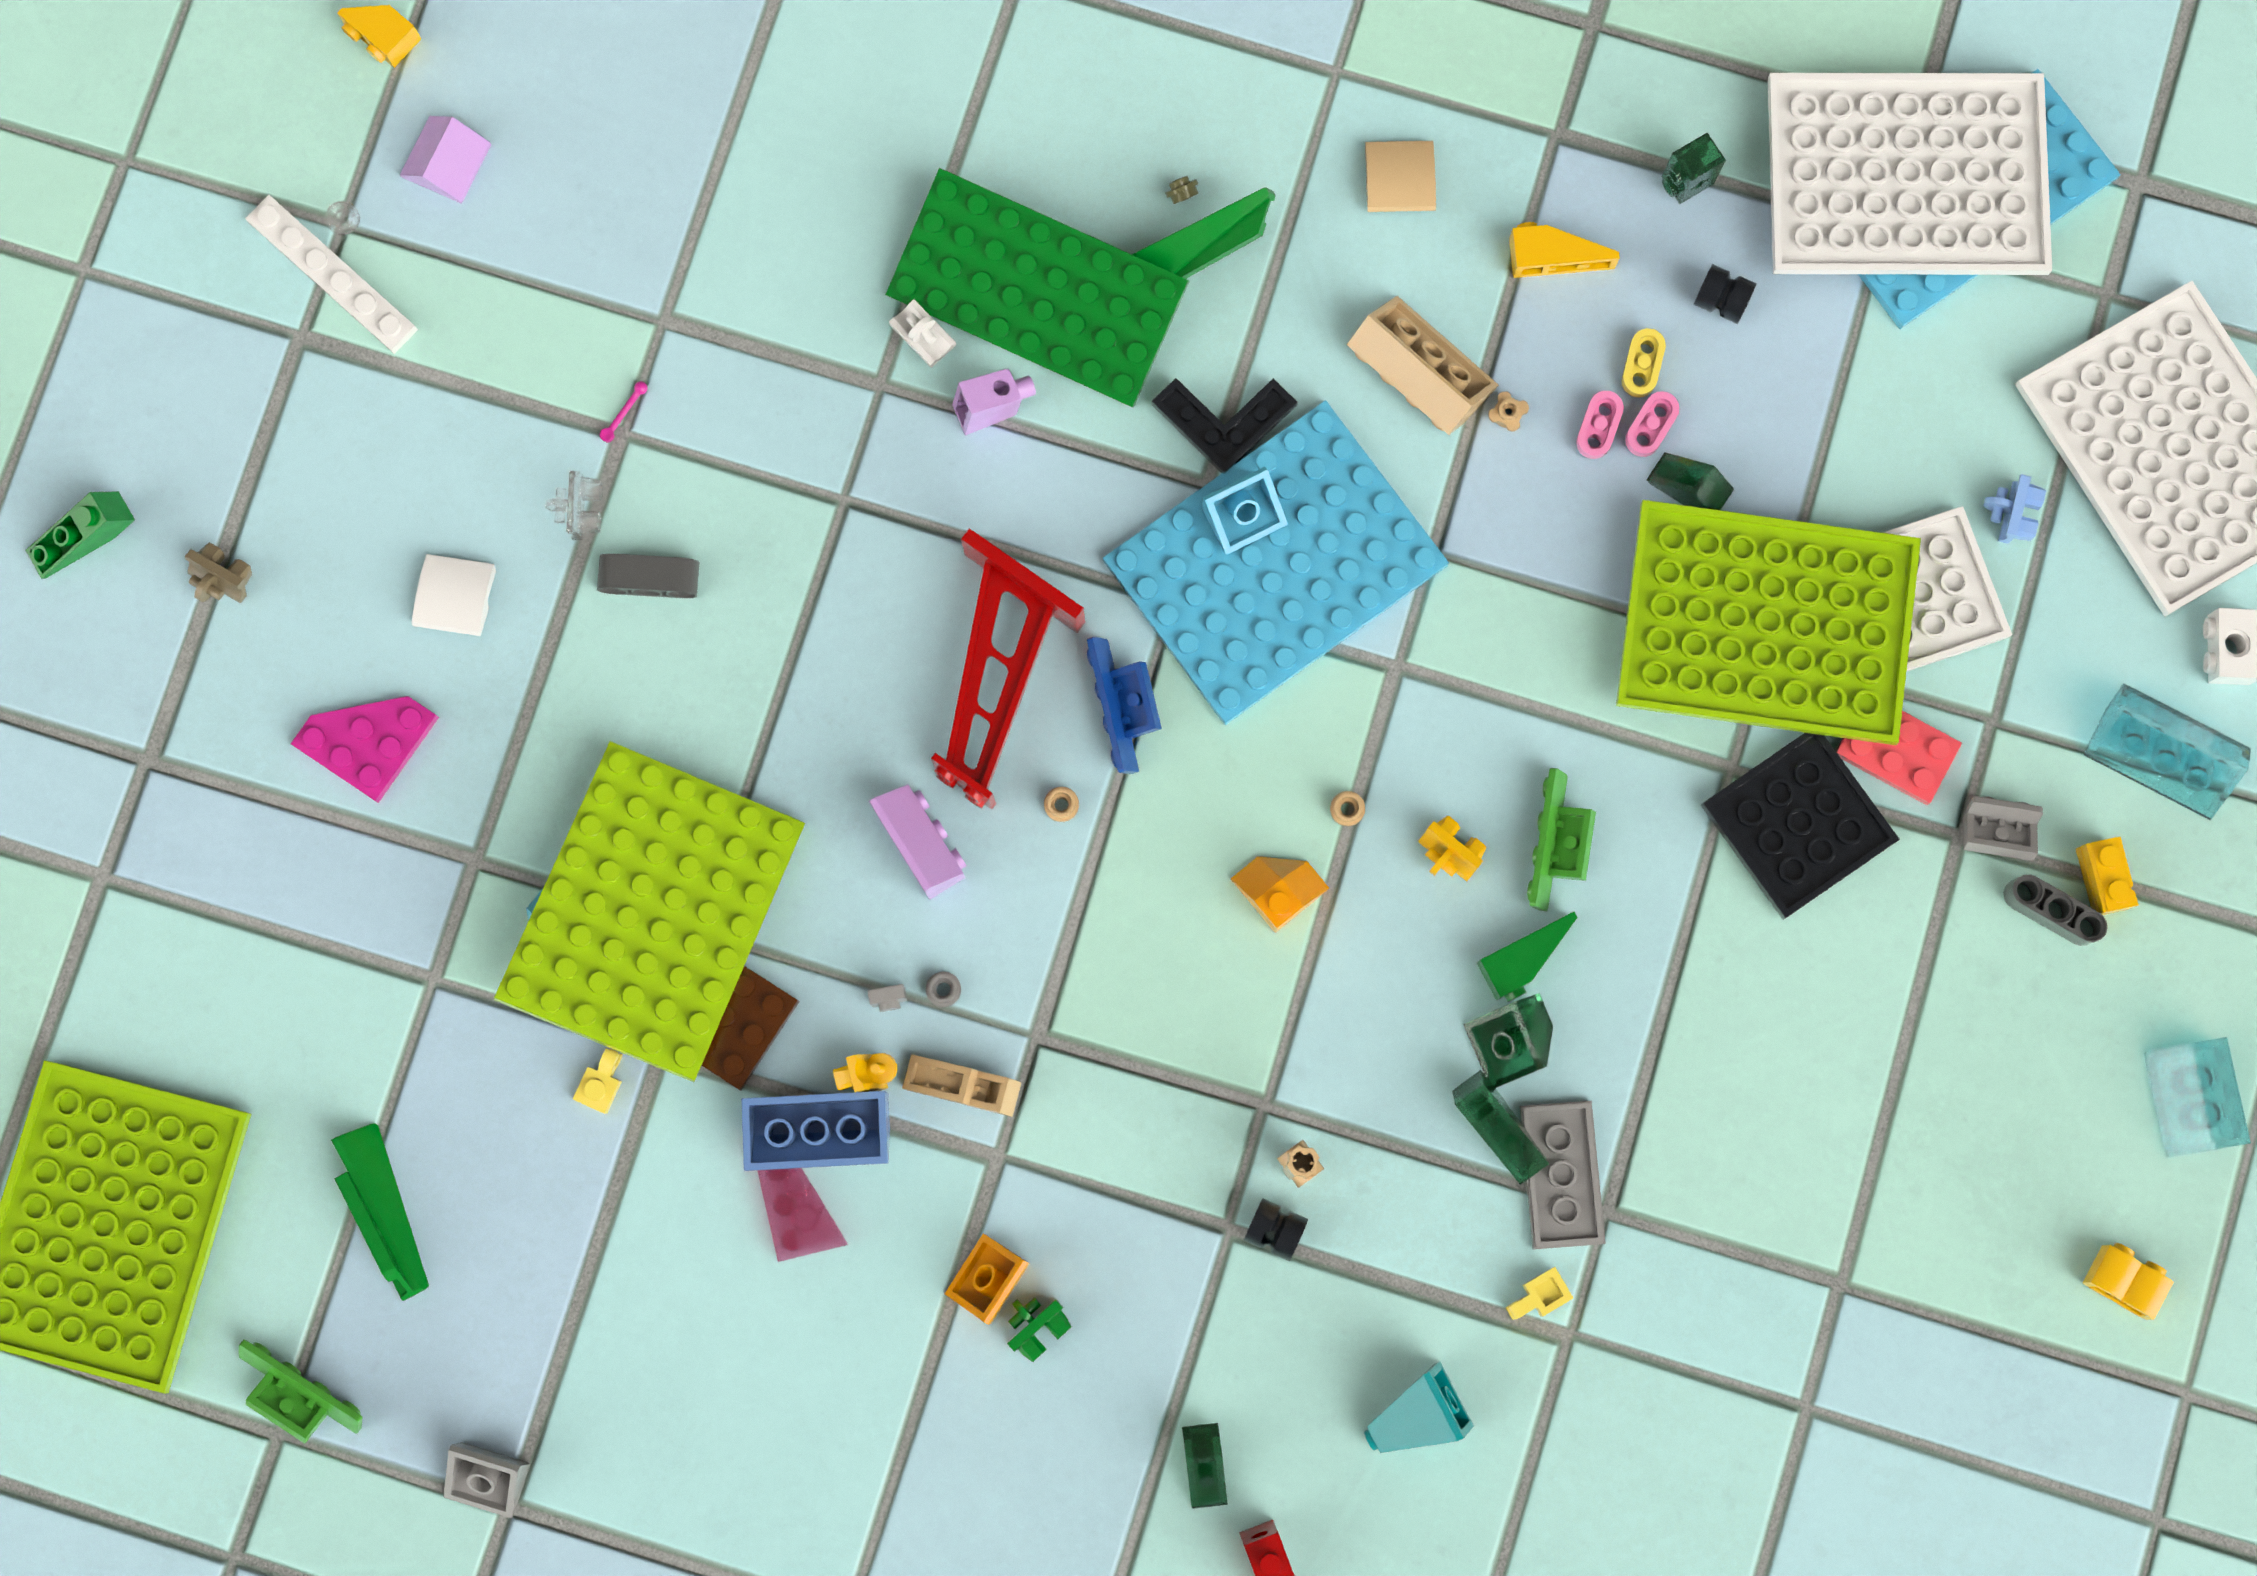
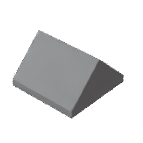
M463 1442L452 1444L448 1450L443 1497L512 1519L530 1463Z

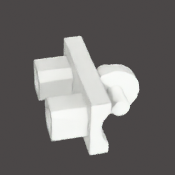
M914 299L901 313L889 321V325L931 368L956 346V342Z

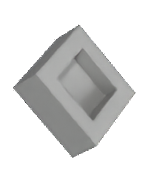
M903 984L868 990L870 1005L873 1008L879 1007L880 1012L900 1009V1002L908 1001L906 988Z

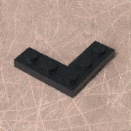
M1177 378L1151 401V405L1218 471L1224 474L1253 449L1298 403L1274 378L1225 425Z

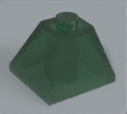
M1540 993L1512 1002L1463 1024L1490 1090L1547 1067L1553 1024Z

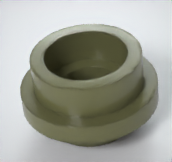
M1188 176L1181 177L1169 183L1171 190L1165 192L1167 198L1171 197L1173 204L1182 202L1198 194L1196 188L1198 182L1196 179L1189 181Z

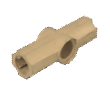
M1304 1140L1277 1158L1283 1166L1285 1175L1289 1180L1292 1179L1298 1188L1324 1170V1167L1318 1161L1320 1157L1312 1147L1309 1148Z

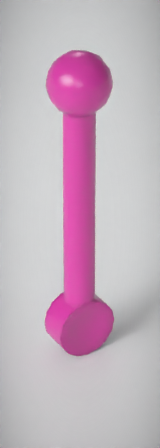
M639 381L635 384V391L608 428L600 431V438L604 442L609 443L613 441L615 429L638 397L647 392L648 386L645 382Z

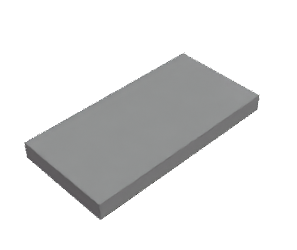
M1592 1101L1520 1106L1533 1250L1605 1244Z

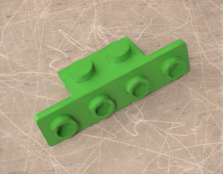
M1550 768L1549 775L1543 782L1545 802L1537 822L1540 832L1538 846H1535L1533 850L1534 875L1527 888L1530 906L1539 911L1546 912L1549 907L1553 878L1586 881L1596 812L1592 809L1563 807L1568 775L1558 768Z
M245 1339L239 1344V1358L265 1374L263 1379L247 1397L246 1406L303 1443L309 1440L327 1415L355 1434L360 1431L363 1417L360 1415V1410L354 1404L346 1400L340 1402L330 1395L331 1392L326 1386L317 1381L309 1382L300 1376L301 1372L291 1363H280L271 1357L270 1351L262 1344L257 1342L251 1344Z

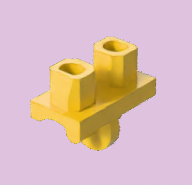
M1450 816L1444 817L1438 823L1433 821L1418 840L1428 850L1425 856L1435 863L1429 872L1435 876L1442 869L1451 877L1457 873L1467 882L1482 864L1483 860L1481 858L1486 850V845L1473 837L1465 845L1459 842L1454 836L1459 831L1460 826Z
M886 1053L855 1054L846 1057V1066L833 1069L838 1090L851 1088L854 1092L880 1091L887 1089V1083L891 1082L896 1076L897 1063L891 1055Z

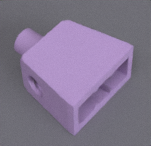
M1004 369L959 382L952 406L964 434L968 435L1015 416L1022 399L1036 395V390L1029 375L1014 380L1010 370Z

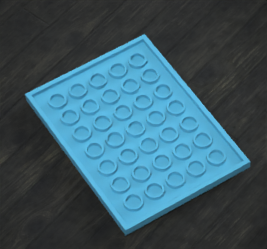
M1326 400L1234 464L1225 474H1220L1103 557V562L1224 725L1230 723L1449 565L1447 559ZM1266 467L1288 525L1226 555L1202 511V498Z

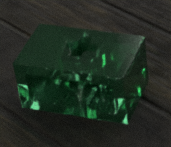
M1708 132L1673 152L1662 174V184L1665 191L1670 197L1675 196L1679 204L1712 186L1726 162V159Z

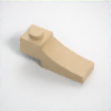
M911 1054L902 1089L1013 1117L1021 1082Z

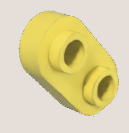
M1650 328L1642 329L1633 336L1630 342L1621 379L1623 389L1630 396L1637 398L1645 397L1654 390L1657 384L1666 348L1665 339L1657 330ZM1641 345H1649L1652 348V352L1649 354L1644 353L1641 350ZM1636 376L1641 377L1644 380V385H1636L1633 382V378Z

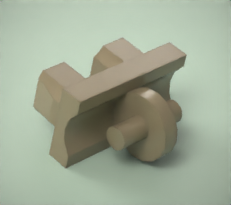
M210 542L199 552L190 549L185 555V560L189 561L187 571L192 576L189 584L196 587L194 597L200 602L207 601L211 596L220 600L225 594L241 603L247 596L245 585L252 576L251 566L240 559H235L228 569L220 566L225 559L224 552Z

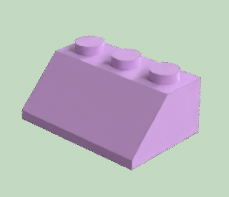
M905 785L869 801L929 900L965 878L961 869L967 865L956 848L952 851H949L943 840L948 835L938 819L933 822L929 819L925 810L930 806L920 790L913 793L910 786Z

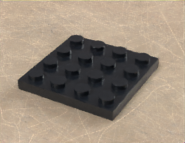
M1802 734L1701 804V807L1783 920L1900 840L1824 735Z

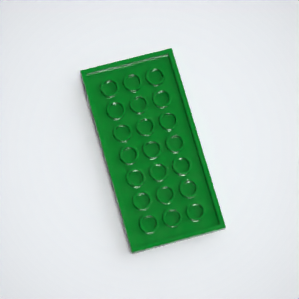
M939 168L885 295L906 305L914 299L930 316L1121 403L1134 407L1190 281Z

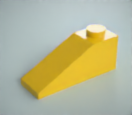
M1525 222L1517 225V228H1512L1509 237L1513 278L1610 270L1616 268L1620 259L1619 251L1548 225L1537 226L1535 222Z

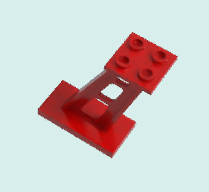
M969 528L961 539L965 556L984 569L947 757L945 760L937 753H934L931 760L935 767L936 777L952 789L957 784L966 794L964 797L977 807L982 809L986 805L993 809L996 802L993 793L988 789L1052 617L1056 618L1078 633L1085 623L1084 607ZM1005 592L1018 598L1028 608V614L1012 657L1004 656L992 645V635L1000 600ZM989 657L998 660L1008 670L996 710L993 713L987 712L978 704L986 661ZM975 715H979L989 722L990 728L977 767L971 769L964 763L973 718Z

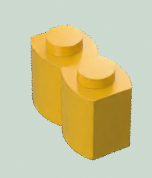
M2115 1243L2114 1246L2102 1245L2082 1283L2145 1320H2154L2174 1281L2165 1276L2167 1270L2150 1261H2147L2145 1264L2134 1258L2135 1252L2120 1243Z

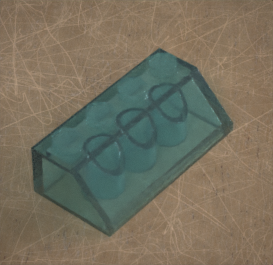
M2123 683L2105 709L2084 751V756L2211 821L2248 771L2251 748Z

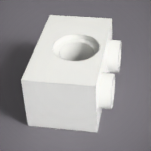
M2216 609L2207 615L2203 624V636L2205 639H2208V652L2204 655L2203 669L2205 673H2208V683L2251 685L2257 681V610ZM2226 639L2235 643L2237 648L2236 654L2227 650L2225 646Z

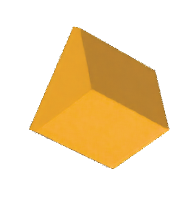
M983 1233L944 1294L990 1325L1030 1263Z

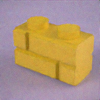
M2121 836L2087 843L2076 848L2092 909L2101 915H2106L2138 906L2136 893L2131 889L2133 882Z

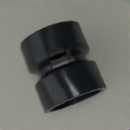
M1712 264L1693 305L1709 312L1717 308L1721 317L1738 324L1757 283L1741 276L1733 280L1731 279L1730 271Z
M1262 1198L1244 1241L1259 1248L1268 1245L1271 1248L1272 1254L1290 1261L1308 1219L1292 1211L1283 1214L1281 1206Z

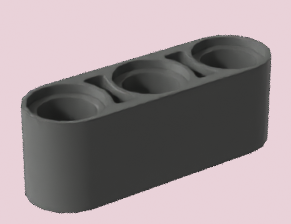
M602 554L599 559L597 591L615 595L697 597L700 562L680 557Z
M2023 875L2010 881L2005 886L2003 894L2007 905L2073 944L2079 946L2089 945L2101 940L2106 935L2108 929L2107 921L2103 915L2036 876ZM2019 884L2029 888L2031 896L2028 901L2022 900L2017 893ZM2050 902H2055L2060 906L2062 914L2059 919L2051 916L2048 908ZM2083 919L2091 923L2093 927L2091 937L2085 936L2080 930V923Z

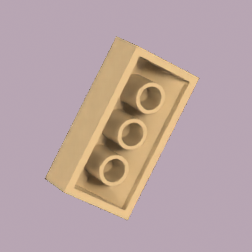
M1398 296L1369 314L1347 343V346L1354 351L1359 360L1368 363L1380 374L1384 382L1394 386L1405 396L1410 405L1419 408L1431 419L1436 428L1445 431L1448 435L1462 426L1499 386Z

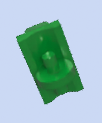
M1035 1297L1025 1306L1018 1299L1015 1300L1012 1305L1018 1313L1008 1322L1014 1329L1025 1320L1028 1322V1325L1007 1344L1014 1352L1019 1350L1023 1356L1034 1362L1047 1350L1034 1335L1045 1325L1058 1340L1072 1327L1066 1315L1061 1311L1064 1307L1058 1300H1055L1034 1318L1032 1314L1042 1306Z

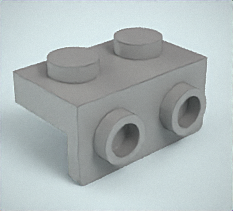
M1986 796L1972 797L1963 815V850L2034 861L2038 854L2037 824L2043 815V808L2025 802L2016 803Z

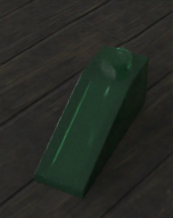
M1481 1070L1452 1090L1456 1107L1520 1185L1549 1165V1161L1507 1102Z

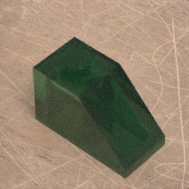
M1664 452L1647 478L1649 484L1682 505L1721 510L1734 490L1714 465Z
M1218 1423L1182 1427L1192 1509L1228 1505Z

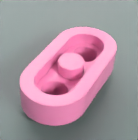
M1612 391L1596 393L1587 407L1576 440L1579 452L1587 458L1598 459L1606 455L1615 437L1624 405L1622 399ZM1605 406L1609 408L1610 415L1604 416L1600 414L1599 407ZM1596 438L1599 441V446L1591 447L1588 444V439Z
M1661 391L1652 394L1647 399L1626 434V446L1632 454L1639 457H1647L1656 452L1679 414V403L1672 394ZM1661 407L1665 410L1666 415L1663 417L1657 416L1654 409ZM1645 436L1648 439V444H1639L1637 437Z

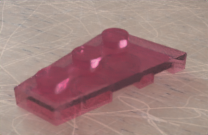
M803 1168L757 1170L778 1262L849 1245Z

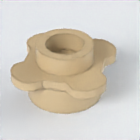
M1501 392L1497 397L1498 402L1495 408L1489 411L1488 417L1491 422L1497 423L1508 431H1516L1520 427L1519 421L1522 415L1528 413L1529 405L1524 400L1518 401L1512 398L1509 392ZM1511 409L1512 413L1507 414L1505 410Z

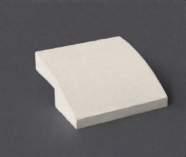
M426 554L415 597L412 626L481 636L489 610L488 597L496 573L495 565Z

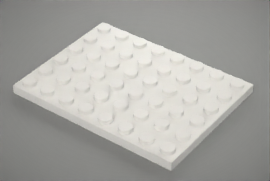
M2044 73L1769 74L1768 111L1773 274L2049 275L2051 273L2052 251Z
M2193 281L2174 290L2015 383L2018 391L2164 617L2257 563V378Z

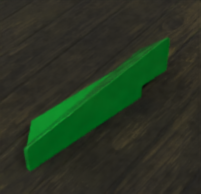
M1264 187L1132 255L1187 279L1262 237L1266 227L1265 218L1270 203L1275 200L1276 195L1274 191Z
M374 1123L333 1138L331 1141L348 1171L334 1179L382 1275L388 1282H393L401 1300L405 1301L426 1290L429 1287V1283L379 1126Z

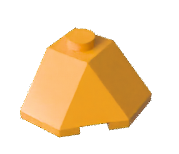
M1258 856L1231 878L1232 882L1275 933L1329 890L1328 885L1307 861Z

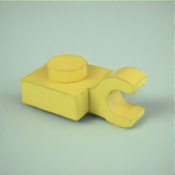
M606 1048L600 1059L598 1070L587 1067L573 1100L607 1114L622 1081L613 1078V1075L623 1054Z
M1552 1267L1523 1284L1522 1286L1528 1295L1505 1308L1512 1320L1522 1317L1535 1308L1539 1315L1543 1317L1572 1300L1573 1296L1556 1267Z

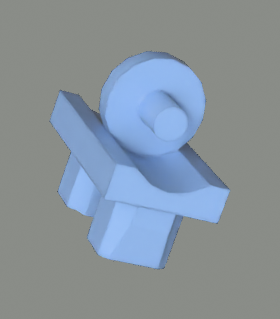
M2021 474L2018 481L2012 482L2008 499H2006L2008 489L2004 487L1998 488L1996 497L1985 498L1984 507L1992 511L1990 521L2001 523L2004 513L1999 542L2008 544L2013 539L2031 541L2036 536L2038 520L2023 517L2022 514L2024 507L2035 510L2042 508L2046 490L2030 484V476Z

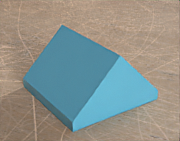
M1266 467L1202 498V511L1226 555L1288 525Z

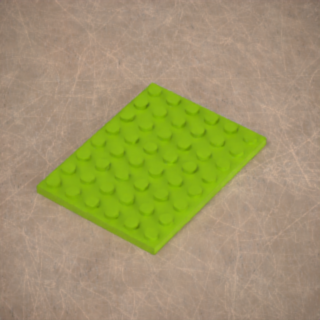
M1642 500L1616 706L1897 745L1900 736L1921 538Z
M609 741L497 989L494 1000L695 1082L805 823Z
M44 1060L0 1202V1350L163 1394L169 1393L252 1114Z

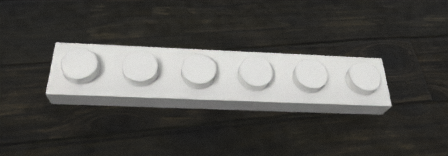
M270 195L245 218L250 225L393 354L418 330L414 324Z

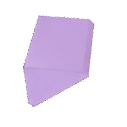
M429 116L400 176L462 204L491 147V143L454 117Z

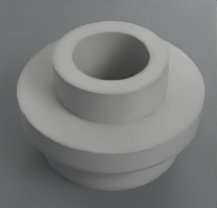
M938 972L927 981L926 995L934 1005L948 1007L959 999L961 985L955 975L949 972ZM942 983L950 986V992L946 996H940L937 993V988Z

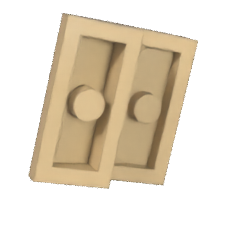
M1433 141L1365 142L1368 212L1436 211Z

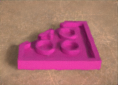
M409 696L311 715L293 739L291 745L379 803L439 717Z

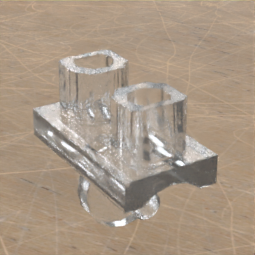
M569 471L568 499H566L567 489L558 487L556 488V498L547 499L545 509L555 512L556 523H565V512H567L566 532L572 534V540H583V534L601 532L600 512L584 511L585 501H602L603 483L599 479L583 477L580 471Z

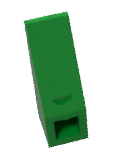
M119 491L89 492L25 551L41 579H46L112 541L135 519Z

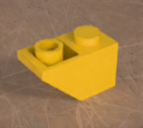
M390 5L341 8L337 12L344 23L341 29L353 41L357 42L361 39L368 45L366 48L367 52L379 63L386 60L395 68L421 40L414 25Z

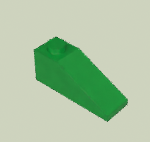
M1575 912L1548 924L1477 962L1496 1001L1505 997L1507 1002H1510L1527 993L1524 986L1532 982L1578 917Z

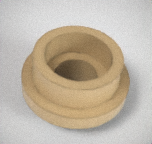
M1056 787L1046 795L1044 809L1052 820L1066 822L1077 814L1079 800L1071 789ZM1059 799L1066 800L1068 802L1067 809L1064 811L1057 810L1055 808L1056 801Z
M1344 791L1333 798L1330 805V813L1338 824L1353 826L1362 820L1365 814V803L1357 793ZM1345 803L1351 804L1354 807L1353 814H1343L1341 806Z

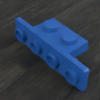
M1098 637L1088 638L1087 659L1094 670L1096 678L1095 692L1102 703L1104 712L1103 726L1109 734L1112 745L1111 760L1119 773L1139 772L1132 739L1162 729L1146 662L1139 661L1115 669L1108 640Z

